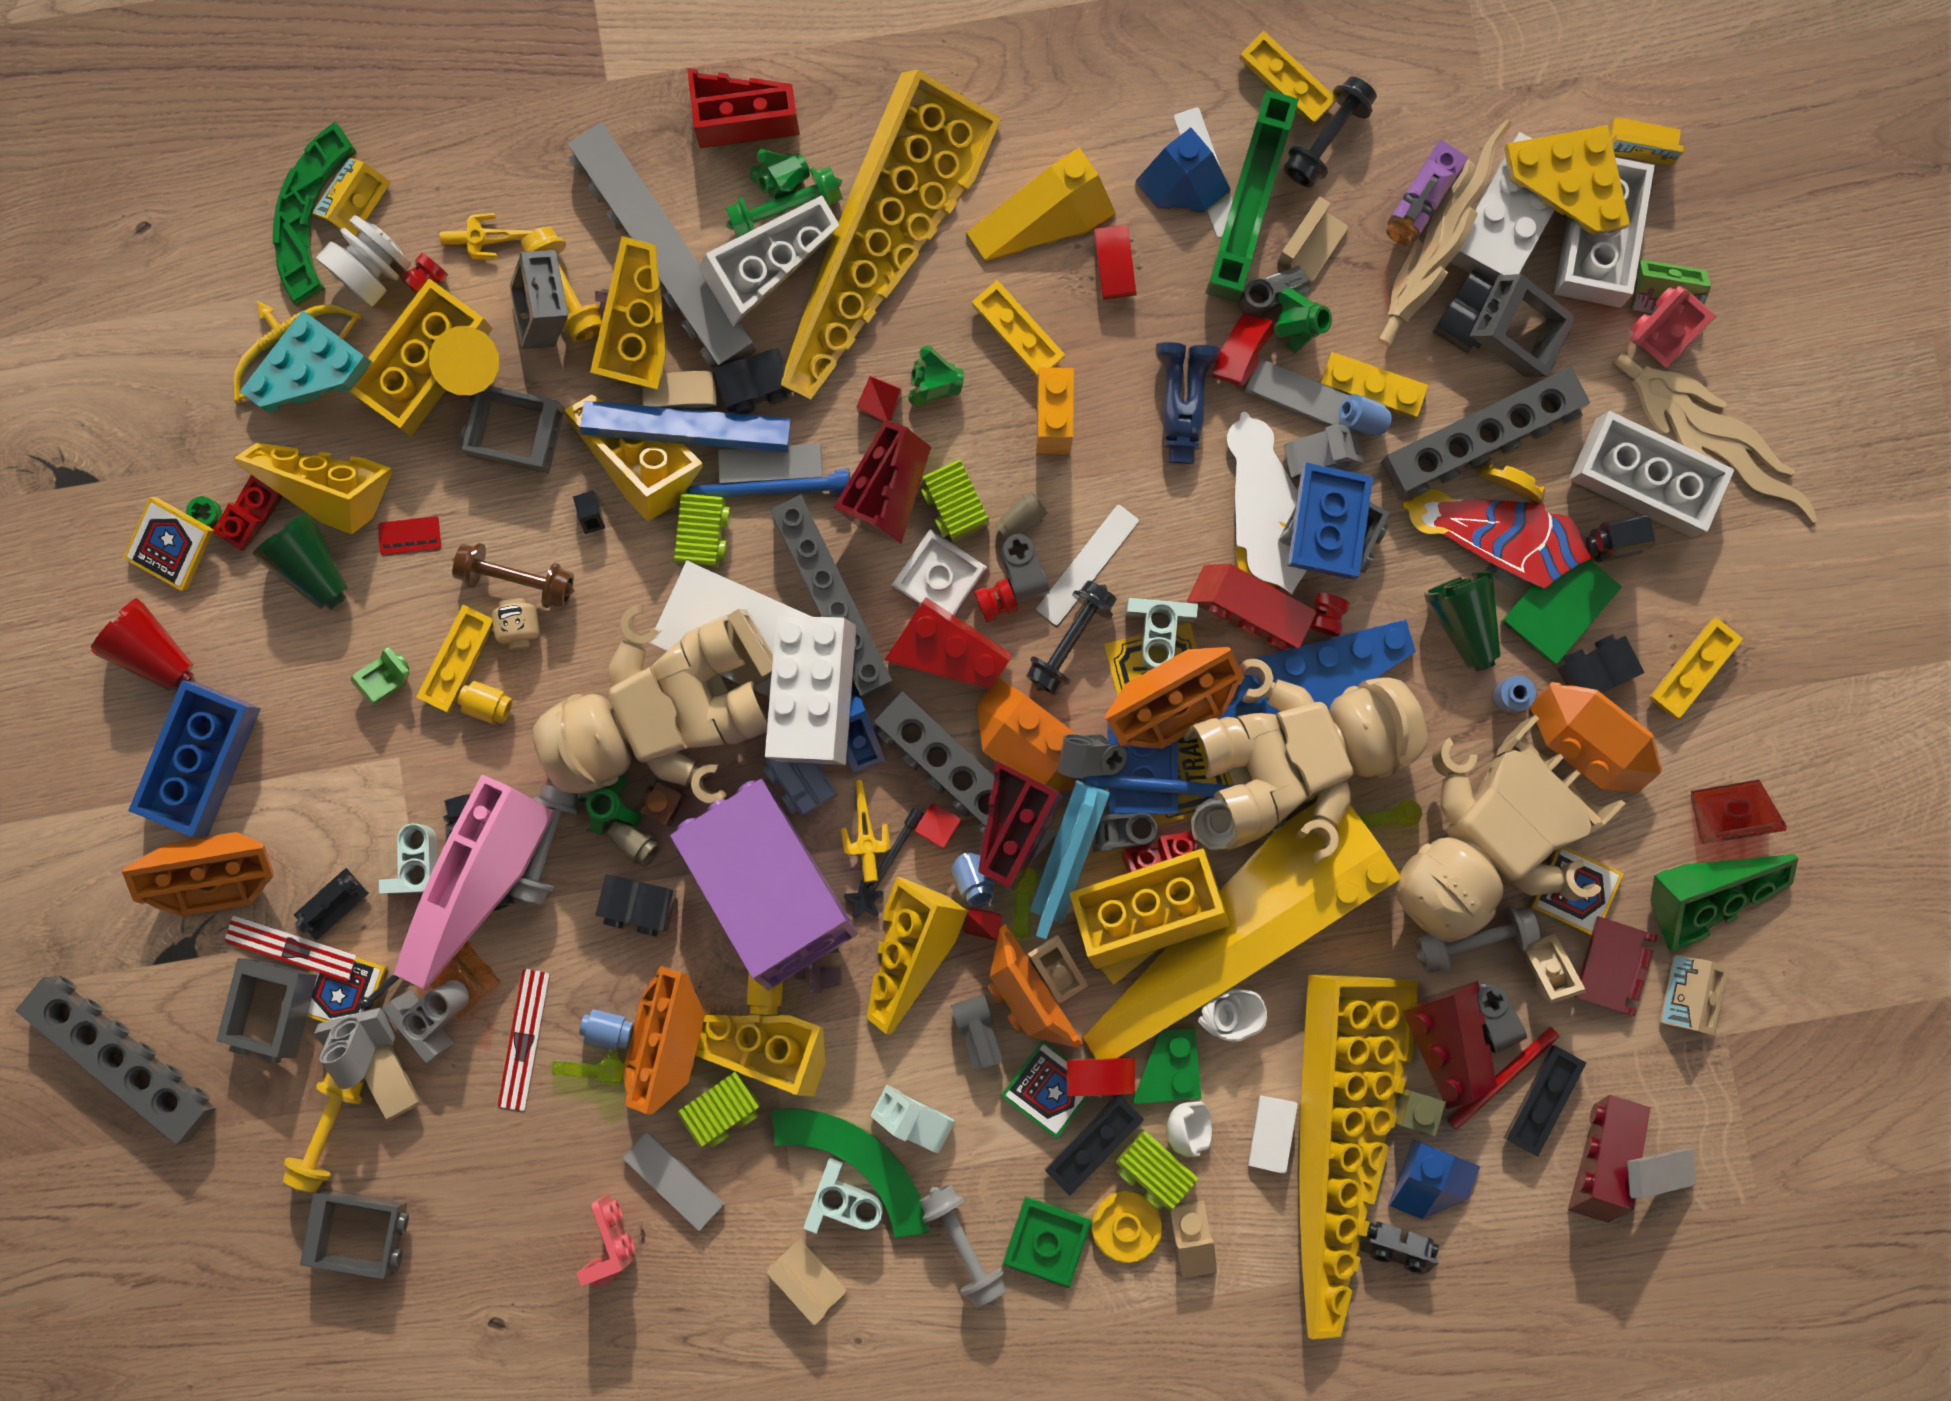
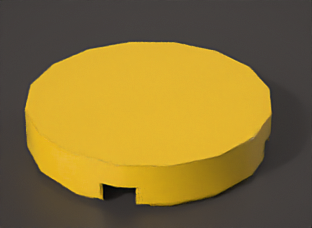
M456 326L445 330L434 340L429 352V368L434 380L444 390L458 396H472L483 392L494 382L499 371V353L495 343L484 332L470 326Z
M1123 1190L1108 1195L1098 1204L1093 1214L1091 1230L1096 1245L1105 1256L1116 1262L1131 1263L1144 1260L1155 1251L1161 1240L1162 1222L1157 1208L1142 1194Z

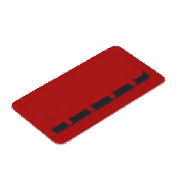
M437 516L380 522L378 524L379 546L382 555L441 548L440 524Z

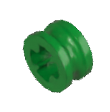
M199 496L188 503L186 514L210 528H214L222 515V509L214 500ZM201 506L211 507V511H207L211 514L207 520L201 517L197 518V515H201L198 512Z

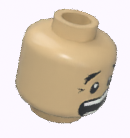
M525 598L499 602V607L493 610L492 619L495 639L500 644L508 645L509 650L530 648L529 642L539 637L537 609L534 605L527 603Z

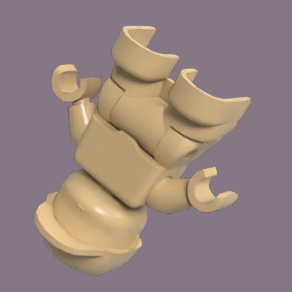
M643 604L632 606L625 611L620 624L622 633L627 640H621L609 663V676L613 685L608 693L611 702L597 694H587L584 696L574 694L543 713L533 726V742L539 761L555 787L565 793L580 794L616 783L618 777L628 771L634 752L637 760L643 763L647 762L651 771L659 779L684 786L688 782L691 783L692 792L703 802L714 803L721 800L727 795L722 789L712 792L703 785V776L709 772H717L720 763L710 762L698 768L695 766V761L678 751L686 748L717 746L726 743L737 745L745 740L767 733L768 723L756 700L753 691V680L728 692L722 675H719L745 665L744 660L738 657L727 634L724 622L729 619L727 615L721 616L686 632L682 640L672 646L651 667L642 670L646 649L643 648V645L656 639L662 630L652 628L646 635L636 632L633 621L636 615L643 612Z
M1248 659L1241 663L1239 667L1243 675H1252L1257 678L1260 687L1258 689L1249 688L1242 702L1254 703L1265 697L1267 698L1266 703L1278 710L1279 713L1275 715L1255 713L1236 718L1209 719L1190 726L1184 735V740L1186 742L1200 737L1208 759L1209 767L1205 774L1207 779L1229 771L1234 786L1217 791L1213 795L1215 800L1221 798L1224 800L1233 820L1235 835L1226 845L1228 850L1258 840L1272 831L1276 825L1300 805L1317 798L1312 816L1315 820L1305 824L1296 836L1303 839L1308 833H1316L1322 838L1324 848L1314 854V863H1320L1327 859L1338 846V833L1334 827L1338 826L1351 803V792L1347 780L1352 776V773L1363 778L1375 775L1385 778L1415 762L1428 746V729L1424 712L1412 691L1401 680L1389 677L1362 681L1358 686L1347 688L1342 695L1334 699L1328 710L1324 703L1314 702L1305 688L1279 679L1274 683L1270 667L1262 660Z
M1536 715L1521 722L1506 737L1497 751L1496 758L1484 773L1477 793L1474 796L1470 778L1465 777V773L1473 769L1477 763L1478 755H1469L1462 759L1461 765L1455 764L1449 756V750L1453 745L1450 737L1438 744L1433 750L1432 763L1439 774L1447 777L1442 780L1440 807L1444 816L1450 822L1447 828V833L1450 837L1439 838L1431 844L1423 845L1419 849L1418 854H1415L1408 860L1400 873V879L1396 883L1395 893L1408 916L1420 928L1438 940L1444 942L1462 940L1485 927L1495 916V908L1503 898L1504 885L1512 884L1521 892L1531 896L1560 893L1563 897L1572 901L1593 897L1601 891V886L1596 884H1590L1581 889L1575 883L1574 873L1577 869L1584 867L1583 859L1567 863L1561 869L1557 866L1540 863L1553 851L1588 836L1603 827L1625 803L1620 800L1600 807L1588 801L1573 784V781L1580 775L1577 770L1571 772L1561 781L1551 770L1564 757L1561 754L1549 757L1540 753L1524 736L1539 720Z

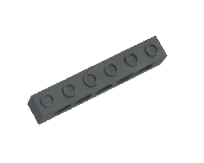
M1571 366L1386 455L1381 464L1398 497L1401 498L1409 494L1412 499L1430 490L1428 484L1438 479L1444 484L1461 475L1459 469L1469 464L1472 469L1484 465L1492 460L1490 454L1498 450L1506 454L1522 445L1520 440L1532 435L1535 440L1553 430L1551 425L1561 420L1564 425H1567L1583 416L1581 411L1590 404V401ZM1542 399L1549 400L1553 404L1554 413H1547L1542 409ZM1511 414H1517L1523 419V428H1517L1511 423ZM1480 429L1491 431L1494 437L1493 443H1487L1481 439ZM1456 443L1461 446L1463 457H1454L1449 452V444ZM1418 458L1428 459L1433 466L1432 472L1422 471L1418 466Z
M798 495L771 508L770 511L822 617L846 618L856 625V637L859 640L854 650L852 679L862 699L894 685L802 495Z
M902 691L874 721L875 725L879 727L875 732L876 735L889 747L895 742L904 751L900 757L915 771L919 766L922 767L930 775L926 781L940 794L945 790L955 798L952 805L964 817L967 818L972 814L981 823L977 829L984 834L988 815L983 814L979 810L978 802L983 796L992 794L994 776ZM909 725L918 726L922 730L920 740L916 743L905 742L902 738V732L905 727ZM935 748H940L947 753V761L941 767H933L927 761L929 752ZM959 772H967L973 779L972 786L966 791L957 790L953 786V778ZM1048 827L1032 860L1056 835L1051 828Z
M63 976L42 977L15 1011L176 1145L190 1141L216 1109L209 1102L210 1096L199 1087H191L183 1081V1074L177 1068L170 1064L164 1065L155 1058L157 1053L149 1045L143 1042L137 1043L128 1035L130 1030L124 1024L117 1020L111 1021L103 1015L101 1005L90 998L84 999L75 991L77 987L72 981ZM64 1004L70 1010V1016L67 1021H64L60 1014ZM90 1026L97 1033L94 1043H91L87 1038V1031ZM117 1048L122 1051L124 1056L120 1066L115 1063L113 1057ZM143 1070L149 1073L151 1079L147 1088L140 1081V1075ZM170 1092L177 1097L178 1103L175 1110L169 1108L167 1104V1096Z

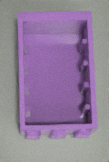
M760 779L743 784L737 790L738 793L731 798L714 802L707 808L708 812L697 819L690 818L685 820L677 827V831L670 836L752 979L769 991L857 936L858 932L778 798L765 782Z

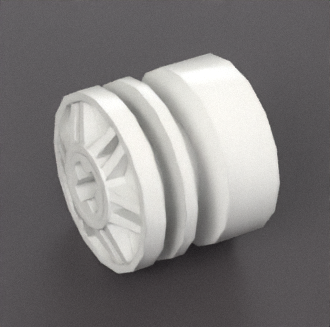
M354 215L349 221L360 234L356 237L343 227L340 232L350 245L344 249L330 241L316 259L358 297L373 307L387 292L378 277L383 273L390 279L397 281L400 278L399 275L389 267L392 261L404 271L409 268L411 263L404 257L400 247L381 229Z

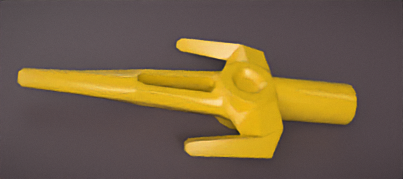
M496 214L471 215L467 219V231L440 232L441 245L467 244L468 253L472 260L496 259V253L480 252L482 246L523 239L532 231L484 229L479 222L495 219ZM489 234L508 235L506 237L488 238Z
M857 780L858 839L851 844L847 829L842 828L844 853L851 857L861 856L864 883H872L878 881L875 854H883L890 849L889 829L887 824H883L882 841L875 840L863 783L861 780ZM862 814L865 816L867 835L863 834Z

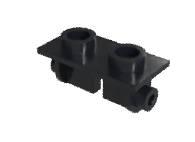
M345 868L293 914L298 920L295 924L303 933L308 931L317 941L361 902L369 892Z
M1379 1221L1376 1224L1370 1222L1367 1237H1370V1239L1361 1246L1360 1251L1369 1253L1372 1259L1385 1263L1394 1261L1403 1264L1406 1270L1418 1274L1429 1272L1439 1264V1260L1433 1259L1436 1258L1439 1245L1433 1243V1239L1408 1231L1405 1243L1399 1242L1402 1229Z

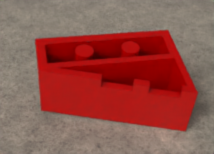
M687 68L693 125L700 149L800 135L792 84L751 77L748 81L730 78L729 74L718 72V76L698 73L697 69Z
M1232 564L1204 565L1187 599V602L1198 604V607L1208 611L1215 617L1237 625L1239 630L1252 636L1258 635L1267 639L1265 642L1267 645L1283 652L1286 648H1300L1317 612Z
M925 597L884 660L991 689L1009 663L1012 653Z

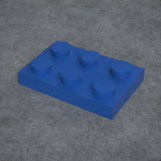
M1307 462L1302 466L1288 559L1289 567L1356 580L1359 577L1372 490V476Z
M1108 724V743L1120 745ZM1178 740L1162 749L1143 748L1132 745L1129 747L1122 746L1127 753L1126 762L1123 768L1114 775L1178 780ZM1108 788V792H1110L1108 797V814H1178V794Z

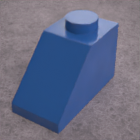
M857 687L851 689L846 754L853 773L886 761Z

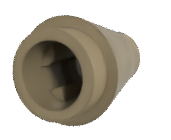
M1029 492L1026 496L1022 494L995 525L1007 539L1042 522V517L1048 512L1036 496Z
M620 819L616 820L607 832V836L612 839L634 865L647 866L660 850L661 845L656 841V836Z

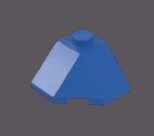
M1191 127L1167 145L1135 181L1157 208H1187L1196 212L1207 211L1231 190L1213 152Z
M1413 1139L1388 1205L1420 1219L1427 1218L1468 1200L1480 1166Z

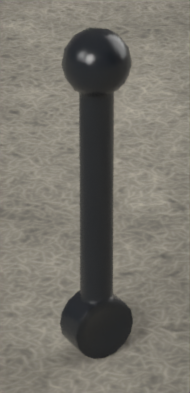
M392 975L369 997L361 998L358 1003L360 1009L364 1011L370 1010L373 1002L400 977Z

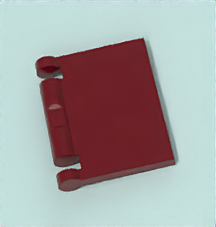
M1597 916L1579 977L1585 988V993L1574 997L1635 1016L1637 1009L1625 1006L1626 999L1640 1000L1653 950L1641 947L1643 939L1656 942L1658 935Z

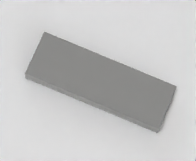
M1259 358L1260 364L1252 373L1245 392L1326 426L1341 424L1339 408L1342 402L1350 395Z
M820 443L788 445V453L741 448L718 449L720 484L823 477Z
M649 1131L622 1158L698 1231L725 1204Z
M1678 1149L1627 1162L1631 1198L1642 1199L1696 1185L1693 1149Z

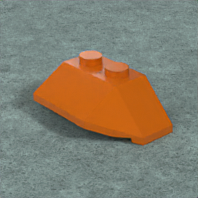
M1229 647L1188 649L1126 683L1104 717L1120 746L1129 747L1132 745L1143 748L1162 749L1184 737L1190 726L1222 716L1234 697L1238 685H1241L1245 677Z
M998 678L992 688L988 689L976 704L983 753L993 761H998L1058 792L1073 791L1076 780L1083 782V778L1065 776L1059 773L1057 768L1064 735L1076 733L1028 696Z
M1551 682L1535 698V701L1530 706L1533 716L1536 715L1539 718L1536 723L1546 745L1558 755L1561 754L1565 761L1602 790L1639 793L1662 772L1654 735L1598 690L1578 686H1561V683Z
M238 832L168 843L122 870L134 902L140 904L145 902L157 909L179 916L251 905L274 875L264 844Z
M1006 924L1001 926L990 971V978L993 983L988 985V988L999 1004L1005 1000L1012 1013L1007 1015V1018L1017 1033L1024 1030L1027 1036L1031 1038L1079 1047L1083 1044L1014 935Z
M660 966L656 972V977L650 981L640 998L624 1062V1085L627 1092L625 1106L645 1114H654L689 1082L694 1065L705 1012L688 975Z

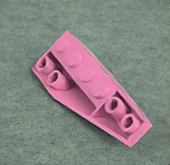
M481 775L431 873L406 935L393 975L425 990L430 986L523 876L555 814L554 810L512 787Z

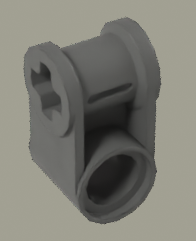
M1014 534L1008 537L1002 547L1001 556L1007 572L1008 582L1017 604L1049 594L1048 582L1043 568L1039 564L1032 541L1022 534ZM1013 544H1017L1018 548L1026 549L1022 559H1018L1016 555L1010 556L1009 552L1012 550Z
M1098 733L1085 735L1066 734L1063 737L1057 770L1059 773L1072 778L1114 775L1125 765L1127 753L1122 746L1108 743L1107 739Z
M1146 813L1102 815L1095 833L1096 845L1093 846V852L1150 844L1157 836L1158 827L1156 821ZM1144 819L1150 822L1152 832L1149 837L1138 839L1133 835L1132 826L1137 820ZM1105 825H1108L1109 841L1106 839Z
M1479 984L1480 991L1476 995L1479 1012H1484L1486 1021L1482 1025L1484 1040L1486 1044H1490L1492 1053L1496 1054L1527 1039L1524 1025L1515 1013L1504 989L1490 984ZM1486 993L1493 995V998L1489 1001L1490 1007L1483 1005V1002L1487 1000Z

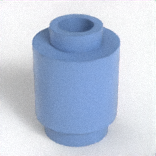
M1358 394L1350 395L1342 402L1339 408V418L1342 425L1368 436L1384 434L1391 424V413L1384 404Z
M1512 676L1501 681L1496 686L1493 694L1494 702L1500 710L1506 713L1522 711L1529 708L1535 701V686L1531 680L1524 676ZM1514 689H1516V691L1518 692V694H1519V699H1517V698L1514 696V694H1513V690H1514Z
M965 853L956 858L955 863L951 866V873L962 899L971 907H979L987 904L994 898L993 890L995 885L993 880L978 872L981 855Z
M593 1009L590 1015L584 1014L579 1035L584 1036V1044L618 1051L619 1048L627 1050L634 1022L626 1021L625 1016Z

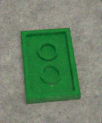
M1589 559L1561 575L1546 588L1532 584L1501 622L1554 666L1563 658L1622 586Z

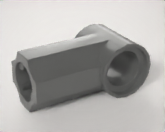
M1298 265L1265 279L1255 278L1249 281L1239 300L1240 310L1242 313L1261 317L1268 310L1282 305L1279 303V293L1289 287L1302 296L1309 295V280L1305 271ZM1249 294H1260L1264 299V303H1255L1251 300Z
M985 995L952 1004L951 1008L960 1035L964 1037L974 1071L1002 1062L1001 1051L991 1026L994 1023Z

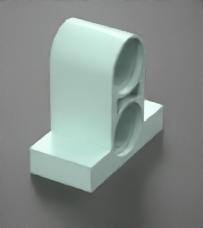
M1128 598L1125 616L1144 618L1141 661L1144 667L1151 670L1162 664L1153 662L1149 657L1148 651L1154 646L1162 647L1167 654L1166 661L1174 657L1177 621L1194 623L1197 618L1198 604ZM1157 612L1164 613L1168 616L1170 624L1163 629L1157 628L1153 625L1151 616Z
M414 823L407 824L401 828L397 836L398 879L379 880V894L424 892L438 861L437 837L432 828L427 825ZM419 830L424 836V842L420 848L415 849L411 845L410 839L412 834ZM417 865L422 866L425 871V877L419 884L414 883L411 877L412 870Z
M887 1084L870 1115L893 1136L903 1141L909 1140L938 1154L941 1152L956 1122L949 1116L904 1095Z
M830 1157L803 1229L817 1233L824 1215L859 1229H872L881 1220L883 1204L875 1194L838 1181L837 1178L843 1161ZM828 1190H837L843 1197V1203L839 1207H830L824 1200V1193ZM864 1202L871 1203L876 1208V1216L869 1220L862 1219L857 1213L858 1205Z

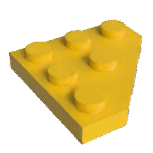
M1608 125L1507 143L1504 147L1511 182L1522 189L1526 187L1541 197L1540 201L1561 215L1566 214L1582 225L1581 228L1591 235L1626 229L1630 225Z

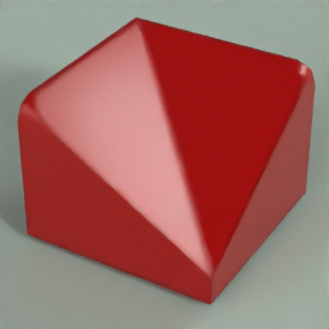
M869 376L857 404V412L882 423L884 420L891 421L902 396V390L899 387Z
M932 802L914 832L940 848L945 849L962 819Z
M968 908L964 932L997 941L1003 916L999 913L983 909Z

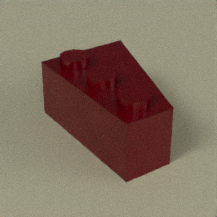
M884 420L833 508L858 527L902 544L931 446L906 426Z
M996 761L978 872L1016 891L1064 797L1058 791Z
M1478 980L1427 996L1402 1011L1442 1100L1445 1101L1447 1109L1473 1103L1497 1087L1490 1044H1485L1482 1025L1486 1023L1484 1012H1479L1476 993L1480 991Z
M1608 1095L1593 1105L1590 1113L1591 1127L1585 1143L1568 1211L1609 1223L1634 1210L1636 1198H1631L1627 1162L1643 1157L1651 1107L1613 1095Z

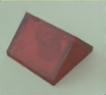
M1759 779L1691 791V800L1700 844L1718 843L1786 831V823Z

